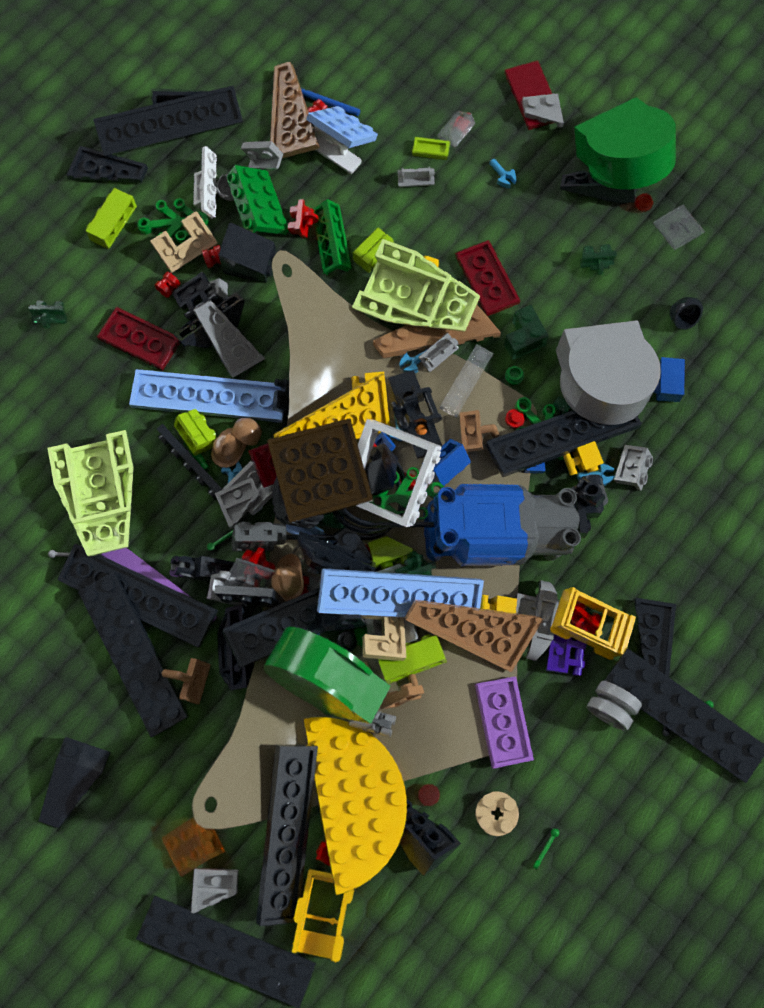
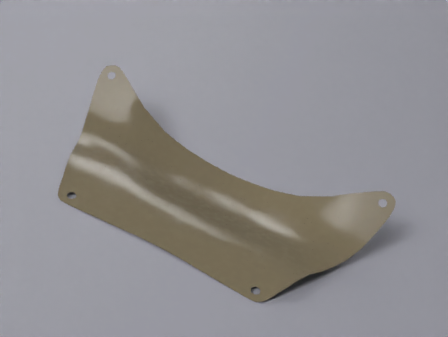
M280 250L273 258L272 271L288 326L290 369L287 426L351 391V377L359 376V383H365V373L384 372L390 426L396 428L391 402L396 404L397 402L388 378L404 373L403 369L411 364H406L400 368L399 363L404 355L383 358L373 346V340L392 332V330L373 321L362 312L353 309L350 303L335 293L301 260L287 251ZM283 264H288L291 267V277L284 276L282 272ZM412 350L407 351L409 357H415L423 351ZM451 354L431 372L427 370L422 362L417 364L418 372L415 375L420 388H431V395L438 413L442 416V420L434 424L442 446L450 439L462 444L459 415L461 412L479 410L481 426L495 424L499 431V437L516 431L517 428H510L506 424L505 416L508 411L515 409L517 400L524 397L523 395L455 354ZM425 399L419 402L421 412L424 413L425 417L430 416L431 414ZM532 404L531 410L537 416V411ZM519 405L521 409L525 410L523 405ZM526 418L522 426L528 427L533 424ZM483 433L484 450L467 452L471 463L444 486L455 490L460 484L522 485L529 490L531 473H524L523 470L502 478L485 446L486 441L494 438L491 433ZM390 438L396 446L392 453L398 458V462L406 473L411 467L417 468L420 472L425 457L417 459L411 443ZM409 471L410 474L416 476L415 471ZM395 484L394 489L389 490L387 495L395 494L397 491ZM435 486L433 490L435 493H438L440 488ZM427 496L420 507L425 508L434 499ZM446 496L441 497L442 500L448 499ZM379 498L374 499L376 505L381 504ZM398 503L389 504L394 509H398ZM358 506L345 508L353 516L365 521L392 522ZM338 510V512L341 514V516H342L345 520H347L349 523H351V524H353V525H355V526L362 527V528H379V527H365V526H361V525L355 524V523L351 522L350 520H348V519ZM419 510V511H418V512H420V515H419V516H420V517H424V514H423L424 511ZM332 512L324 514V518L316 525V527L324 530V533L327 535H333L345 527L335 518ZM275 517L274 524H283ZM416 519V522H424V520ZM393 527L388 533L379 538L362 540L369 547V542L388 536L412 548L417 557L406 564L398 563L410 574L478 578L484 580L482 595H488L489 604L490 599L497 595L515 598L518 593L520 565L461 566L451 556H444L439 561H431L426 555L424 528ZM356 532L358 535H370ZM286 540L284 545H274V550L270 551L269 562L273 563L275 568L282 557L287 554H293L295 551L294 555H297L301 561L302 572L308 577H318V574L312 573V570L308 569L309 567L300 546L298 547L297 540ZM433 546L434 551L437 554H441L440 548ZM377 567L375 569L376 572L382 571V569L379 570ZM272 577L266 583V588L273 589L271 584ZM263 606V612L270 609V607ZM416 625L418 639L413 641V644L421 641L423 636L429 634L435 636V634ZM353 629L324 631L319 636L337 644V637L341 632L351 631L354 633ZM437 636L447 662L415 674L418 684L422 685L424 694H422L419 700L408 701L396 708L381 710V707H379L378 711L396 716L395 725H391V730L393 731L391 737L370 733L392 755L403 781L489 756L474 684L515 676L517 680V664L513 671L510 672ZM358 645L352 651H349L363 663L368 661L372 672L385 681L378 659L364 658L363 649ZM269 656L254 663L241 714L231 739L205 776L194 796L192 806L196 823L203 828L224 829L267 820L276 745H308L304 718L331 717L275 682L263 669ZM408 678L389 684L391 687L387 693L400 691L401 686L409 684ZM315 780L311 807L319 805ZM212 796L217 800V808L214 812L208 813L205 810V801L208 797Z

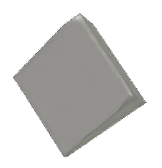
M221 279L210 281L213 289L207 293L208 296L216 293L219 298L217 301L228 297V284Z

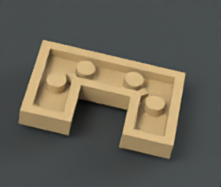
M197 211L181 221L191 238L179 246L175 245L166 231L150 241L171 273L202 254V250L210 249L218 243Z
M361 615L367 619L382 620V636L365 634L362 637L363 657L404 661L406 659L404 617Z

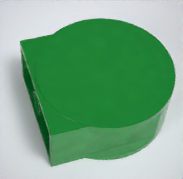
M637 97L574 127L577 158L588 166L593 179L604 186L615 189L646 187L665 178L675 166L676 124L674 119L667 112L648 106Z
M287 627L263 667L264 671L275 682L313 705L322 713L368 724L372 723L391 687L375 675L366 664L344 648L324 637L297 627Z

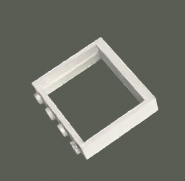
M367 419L358 443L364 469L366 468L378 431L426 449L427 453L403 517L369 502L356 506L405 527L413 526L420 515V512H418L419 507L427 497V492H425L427 485L434 478V466L441 459L439 456L442 446L376 420Z

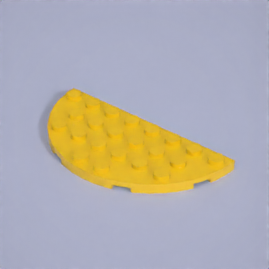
M304 718L308 744L318 746L314 780L335 893L339 895L356 889L369 881L387 864L394 854L402 837L406 822V791L402 775L392 755L369 732L351 727L349 722L336 718Z

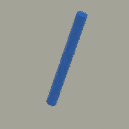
M301 88L303 97L314 101L320 99L328 106L341 107L345 112L355 116L360 114V109Z

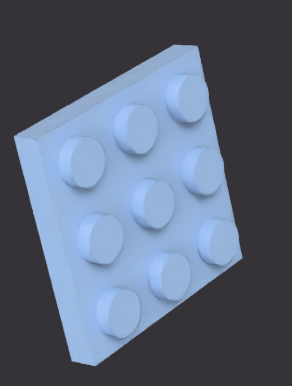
M338 106L308 113L306 118L307 121L348 148L375 141L378 135L370 126L358 122V118L349 116L343 108Z

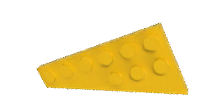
M379 374L274 434V438L348 418L351 419L356 439L361 437L367 419L376 420L390 426L385 374Z

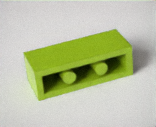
M116 188L107 195L104 204L97 210L92 222L87 225L86 233L90 241L107 249L111 247L137 207L133 196Z
M432 634L423 636L421 641L414 644L413 642L405 643L406 659L404 661L378 659L384 679L388 684L447 662L437 635L433 636Z

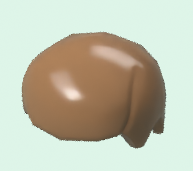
M241 418L235 422L232 435L245 444L257 445L262 435V430L255 420Z

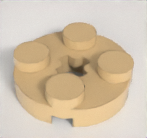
M491 792L478 802L475 816L479 826L487 834L502 836L511 832L516 826L519 811L515 800L503 792ZM496 807L500 808V812L503 813V817H499L498 820H495L494 815H491V811H495Z

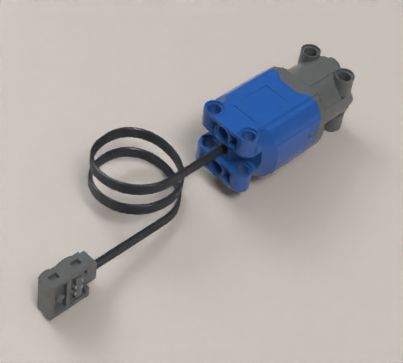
M397 462L396 470L403 482L406 475L399 462ZM400 480L395 483L396 489L401 485ZM460 484L455 490L450 487H443L435 495L434 500L430 501L425 507L428 511V516L424 519V522H415L413 526H409L410 528H424L426 555L431 561H439L444 556H451L461 566H519L524 564L532 555H543L545 559L554 561L562 555L572 554L574 547L581 540L580 533L577 531L579 513L573 505L576 502L577 496L570 488H564L556 495H532L522 485ZM441 495L446 496L448 499L442 500ZM398 504L397 511H405V508ZM346 509L339 510L348 520L365 527H379L362 528L349 523L338 511L332 512L335 518L346 528L354 532L370 534L358 535L361 540L379 538L388 533L393 527H405L393 521H365L353 516ZM240 522L238 525H235L233 530L232 551H246L247 549L256 551L259 547L264 548L265 551H273L274 545H284L286 540H297L298 535H286V524L257 522L255 525H251L250 522ZM311 535L320 540H336L333 535ZM433 546L439 547L441 554H437Z

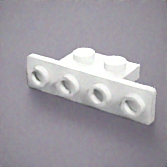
M314 126L313 128L320 146L315 151L352 174L362 163L361 159L348 151L347 146Z
M205 146L202 147V171L194 173V206L197 208L201 207L202 212L214 218L216 215L217 158L216 154Z

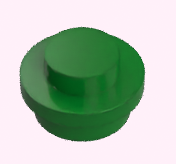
M510 367L506 370L505 379L511 385H518L524 379V372L520 367Z

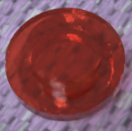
M643 193L635 199V207L640 211H649L653 206V199L647 193Z
M426 784L419 790V800L422 804L433 806L439 801L440 792L435 785Z

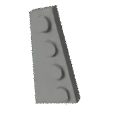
M209 300L193 310L232 378L265 359L212 301Z

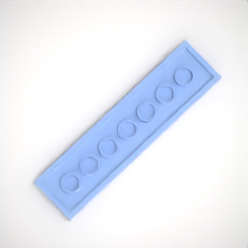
M138 369L135 371L129 403L131 408L181 413L197 409L199 414L250 418L283 423L284 413L273 411L274 392L277 390L281 391L280 387L274 386V383Z
M322 569L317 611L319 613L405 617L415 599L480 608L484 580L478 578Z

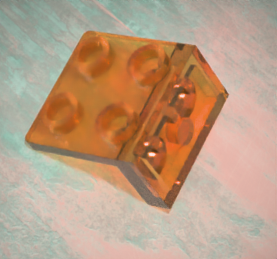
M195 818L189 819L162 838L181 877L204 862L225 852L215 830L201 827L196 823Z

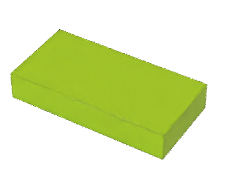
M415 137L412 156L448 160L450 141Z

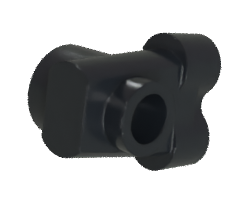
M581 478L578 484L571 488L576 493V500L581 499L587 502L589 506L597 508L605 500V495L600 492V486L591 483L585 478Z

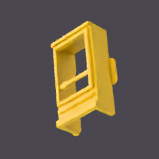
M571 587L563 590L550 631L564 639L572 637L592 646L596 654L612 660L614 657L622 656L626 651L636 617L628 615ZM577 601L603 613L599 628L596 630V636L570 624ZM606 615L615 619L608 642L599 638L602 635Z
M309 869L303 898H299L297 901L294 921L298 924L292 952H302L330 958L331 961L338 962L341 959L344 938L341 936L346 908L347 904L352 901L354 889L343 895L339 920L307 914L313 880L334 883L332 873ZM306 917L330 922L332 925L338 924L336 935L331 936L303 930Z

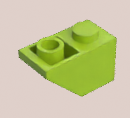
M388 536L368 543L373 561L376 562V567L379 570L393 567V565L398 563H409L413 558L417 557L412 548Z

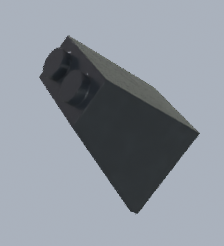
M229 223L218 256L224 274L267 283L268 277L272 276V261L278 250H276L275 242L233 223Z

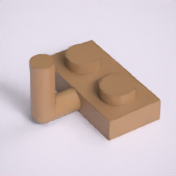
M479 410L459 413L462 444L466 452L484 450L483 433H491L493 438L499 437V431L495 424L481 426Z
M191 658L187 674L164 669L162 676L183 681L184 684L179 699L199 705L211 664Z
M415 674L407 676L409 684L401 686L400 691H392L386 694V698H384L380 706L381 710L396 708L408 701L419 700L422 697L424 690L422 685L418 684Z

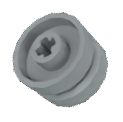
M601 681L595 690L598 697H592L586 708L594 716L612 727L628 731L633 722L630 715H636L642 706L641 702L623 688L607 681Z

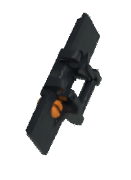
M414 370L389 377L388 381L397 404L391 402V408L397 419L399 429L442 446L434 425L442 420V416L438 413L431 395V388H420ZM424 399L431 414L427 417L421 412L418 404L424 401ZM412 444L417 459L426 456V449Z

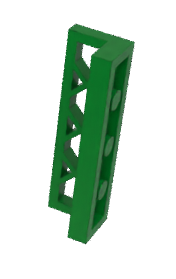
M326 199L313 209L314 213L318 215V222L314 223L323 273L328 275L336 269L347 272L352 269L340 205ZM323 210L324 213L320 220L319 212ZM326 224L327 229L325 231V234L323 235L322 230L324 228V225ZM329 240L330 245L328 250L326 251L325 246L327 241ZM332 256L333 264L328 266V262L330 260V257Z

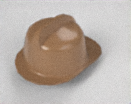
M233 428L223 431L214 441L211 456L213 462L219 467L228 468L238 463L247 444L237 440L232 435Z
M287 554L281 558L271 579L273 589L286 601L301 596L304 589L302 564L299 557L294 554Z

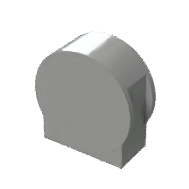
M638 320L564 329L556 353L562 369L560 387L569 406L582 417L605 425L622 424L637 417L653 394L661 374L657 354L644 339Z

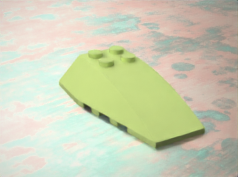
M382 239L375 255L377 263L364 292L359 291L352 308L386 322L465 332L480 295L454 279L446 271L444 272L438 268L436 264L428 261L417 251Z
M126 430L106 434L107 440L75 448H71L68 444L48 448L54 486L61 497V501L69 514V518L88 557L127 548L129 544L133 463Z

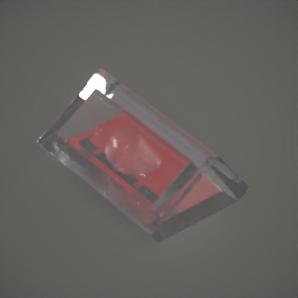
M457 111L439 132L438 138L450 141V145L456 147L475 124L472 114Z

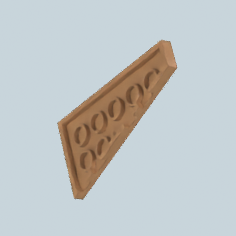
M287 62L275 66L270 141L283 153L282 158L319 149L320 146L313 125L306 120L308 110L293 65Z
M476 305L465 332L405 325L373 340V346L383 358L404 355L407 351L418 350V352L425 351V348L431 347L447 333H449L452 339L455 338L459 344H464L468 340L476 339V341H481L485 337L490 336L498 338L501 332L479 306Z
M416 599L404 617L406 621L510 672L515 668L543 620L539 616Z

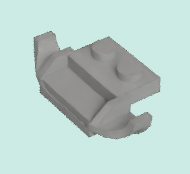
M543 580L538 582L539 591L536 597L517 593L515 597L517 598V614L539 616L543 619L529 642L530 645L526 658L531 660H537L553 640L554 634L551 633L550 627L553 624L559 605L554 586L550 582Z

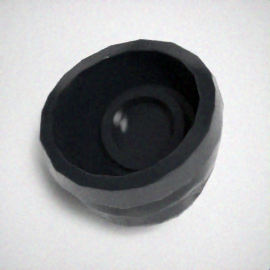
M693 297L681 298L670 308L672 322L677 328L683 330L694 327L703 314L701 301Z

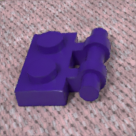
M554 634L548 649L546 671L567 674L568 667L570 666L574 667V676H581L582 669L585 666L583 655L587 644L579 640L572 641V637L564 639ZM570 648L576 649L575 659H569Z

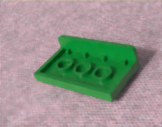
M235 165L227 174V182L244 229L253 233L260 231L286 235L289 232L288 224L268 171Z

